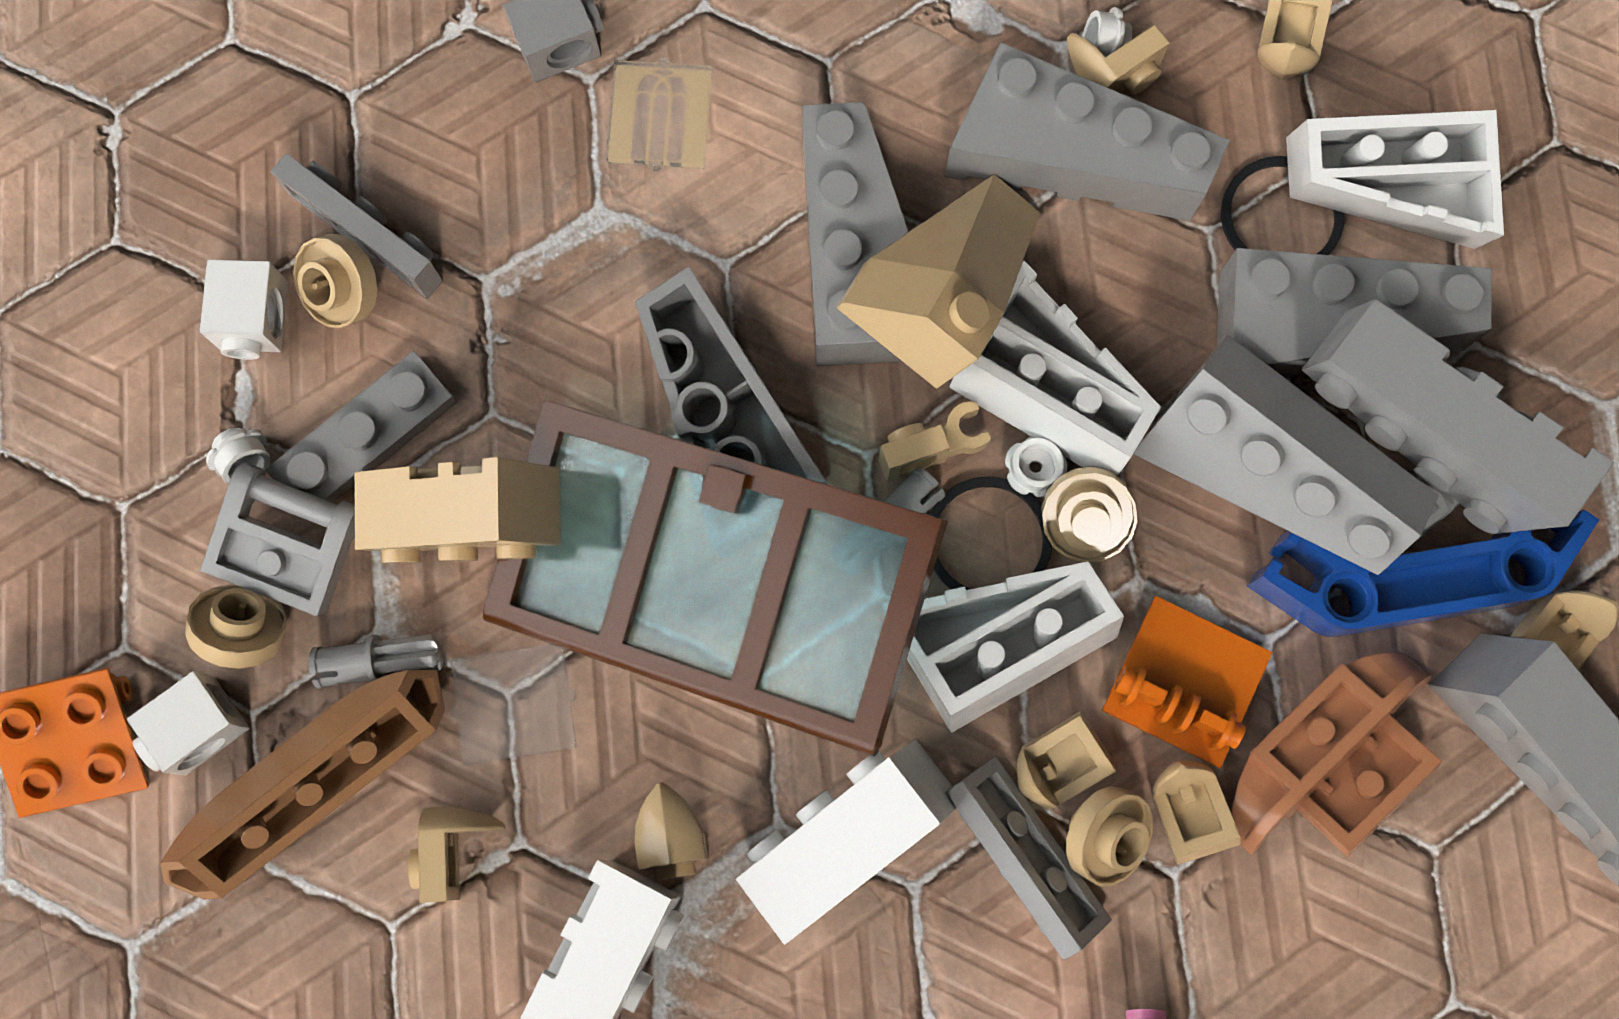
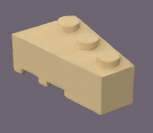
M493 457L482 459V466L461 467V462L438 463V468L417 469V467L408 466L354 472L355 550L381 551V563H420L421 551L438 550V561H477L478 548H496V559H535L536 546L561 545L559 467Z

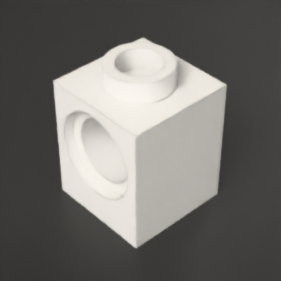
M207 260L200 333L220 349L222 355L230 358L253 360L260 357V352H282L288 281L268 261Z
M195 671L189 673L126 719L138 736L132 742L134 749L149 768L156 772L161 770L162 773L185 776L250 729L216 678Z

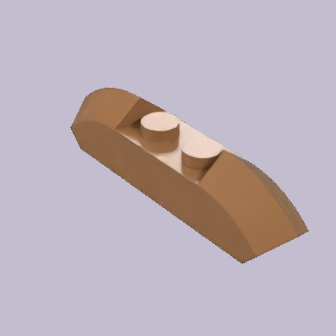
M437 670L400 671L361 686L340 699L226 787L192 818L160 862L164 883L204 900L222 899L437 730L445 713Z

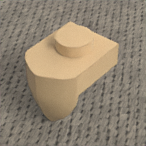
M1269 0L1257 51L1260 63L1270 73L1282 80L1291 79L1311 71L1320 59L1333 0Z
M1156 25L1107 57L1082 36L1071 33L1067 37L1068 50L1076 75L1121 94L1129 90L1132 95L1145 90L1160 76L1162 70L1159 67L1170 44Z
M1559 591L1540 598L1510 637L1554 641L1577 670H1579L1597 644L1608 637L1616 626L1618 602L1588 591Z
M1079 711L1021 747L1016 762L1017 783L1021 793L1033 802L1043 807L1055 808L1116 772L1117 765L1082 711Z
M1175 761L1159 775L1152 790L1153 802L1177 865L1241 845V837L1216 774L1210 767L1195 761Z
M665 783L656 784L646 797L635 825V850L638 870L655 868L657 881L696 874L694 861L709 859L706 833L701 832L696 815L688 803L675 790Z
M453 806L424 808L418 824V849H411L408 859L409 883L413 890L419 889V903L460 900L458 833L504 830V822L493 816L467 808Z

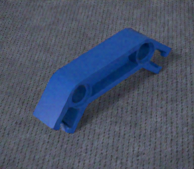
M1583 509L1577 513L1569 526L1549 528L1556 535L1548 545L1533 538L1531 530L1493 534L1490 540L1403 554L1379 575L1290 531H1286L1280 535L1269 552L1274 558H1272L1269 564L1255 572L1247 587L1313 632L1324 637H1340L1511 608L1550 594L1560 583L1600 519ZM1284 553H1287L1314 575V582L1307 589L1279 574L1284 565L1279 559ZM1509 558L1517 560L1523 566L1526 577L1524 586L1516 583L1511 578L1508 572ZM1330 587L1342 589L1348 595L1351 602V610L1348 617L1337 614L1330 607L1328 602Z

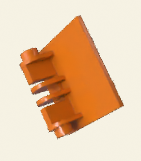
M1155 595L1101 711L1220 769L1230 747L1236 749L1245 734L1246 725L1241 722L1273 652Z
M110 667L0 692V766L19 818L149 787L140 757L134 749L132 743L134 739L122 706V702L132 699L131 684L126 676L116 677L111 672Z

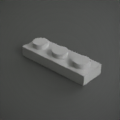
M286 153L270 171L289 196L338 233L357 242L366 254L426 299L442 283L443 280L431 263L435 254L429 247L407 231L399 238L384 227L388 221L386 216L363 197L358 196L352 203L337 191L341 186L340 182L315 161H311L307 167H304Z
M412 351L265 470L275 481L333 503L355 485L354 472L376 469L454 406L457 401L416 352Z
M996 756L945 792L959 811L963 821L971 828L997 865L1001 875L1009 882L1037 922L1041 932L1050 940L1063 960L1081 951L1112 921L1084 879L1071 869L1066 854Z

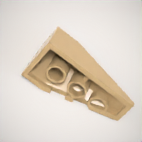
M994 174L866 261L836 308L937 389L980 358L1006 310L1040 212Z

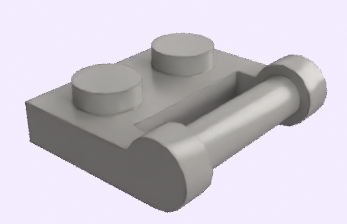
M243 462L236 468L230 480L200 571L314 616L327 614L350 544L355 538V504L343 500L337 505L267 478L264 469ZM257 500L327 527L322 544L250 517L249 513L252 504Z

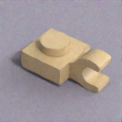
M963 402L954 407L943 428L942 425H938L925 430L922 423H915L890 433L887 436L889 442L880 447L878 459L886 481L890 482L910 475L917 467L927 469L946 462L948 457L957 454H974L985 449L991 440L989 432L970 437L963 434L959 427V423L962 420L972 418L978 414L979 406L977 402Z

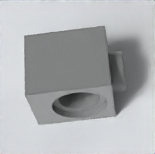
M512 0L503 4L512 32L535 83L601 57L595 34L603 31L604 26L593 0Z

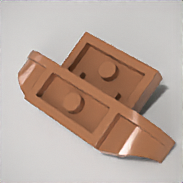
M1400 652L1369 655L1346 665L1341 663L1250 752V756L1238 781L1231 811L1241 837V846L1252 856L1261 847L1269 834L1285 818L1289 819L1298 811L1348 858L1439 768L1442 762L1439 757L1393 718L1399 706L1418 688L1424 687L1432 679V675L1405 653Z

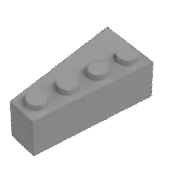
M1000 42L950 147L944 177L966 180L967 176L988 179L995 174L1010 188L1020 190L1021 186L1057 192L1056 197L1076 201H1080L1081 197L1112 202V207L1191 221L1207 194L1230 140Z
M864 102L802 105V137L816 366L903 362L836 308L863 264L908 233Z
M1237 248L1221 270L1219 276L1217 346L1229 335L1285 379H1289L1294 375L1305 373L1302 371V368L1347 310L1377 299L1450 349V353L1464 351L1491 330L1492 268Z
M687 267L635 301L659 378L667 395L672 411L670 414L677 435L682 441L828 484L690 267ZM691 472L690 476L699 499L705 476ZM746 489L739 514L717 510L701 503L714 551L728 558L775 528L783 500Z
M1377 299L1347 310L1302 368V371L1317 382L1315 388L1326 401L1336 407L1349 409L1366 424L1365 431L1372 440L1384 448L1400 452L1416 466L1414 472L1423 483L1437 491L1447 492L1465 507L1463 510L1464 516L1473 525L1488 533L1498 534L1569 526L1614 464L1612 460L1594 448L1590 449L1583 457L1558 440L1556 437L1564 427L1539 411L1532 418L1501 401L1500 391L1504 386L1484 372L1478 373L1466 367L1453 368L1445 362L1450 356V349Z
M1229 335L1222 340L1159 415L1133 453L1377 575L1382 573L1422 535L1439 496Z
M1480 634L1428 686L1558 817L1560 822L1599 859L1597 865L1600 870L1619 886V719L1554 641Z

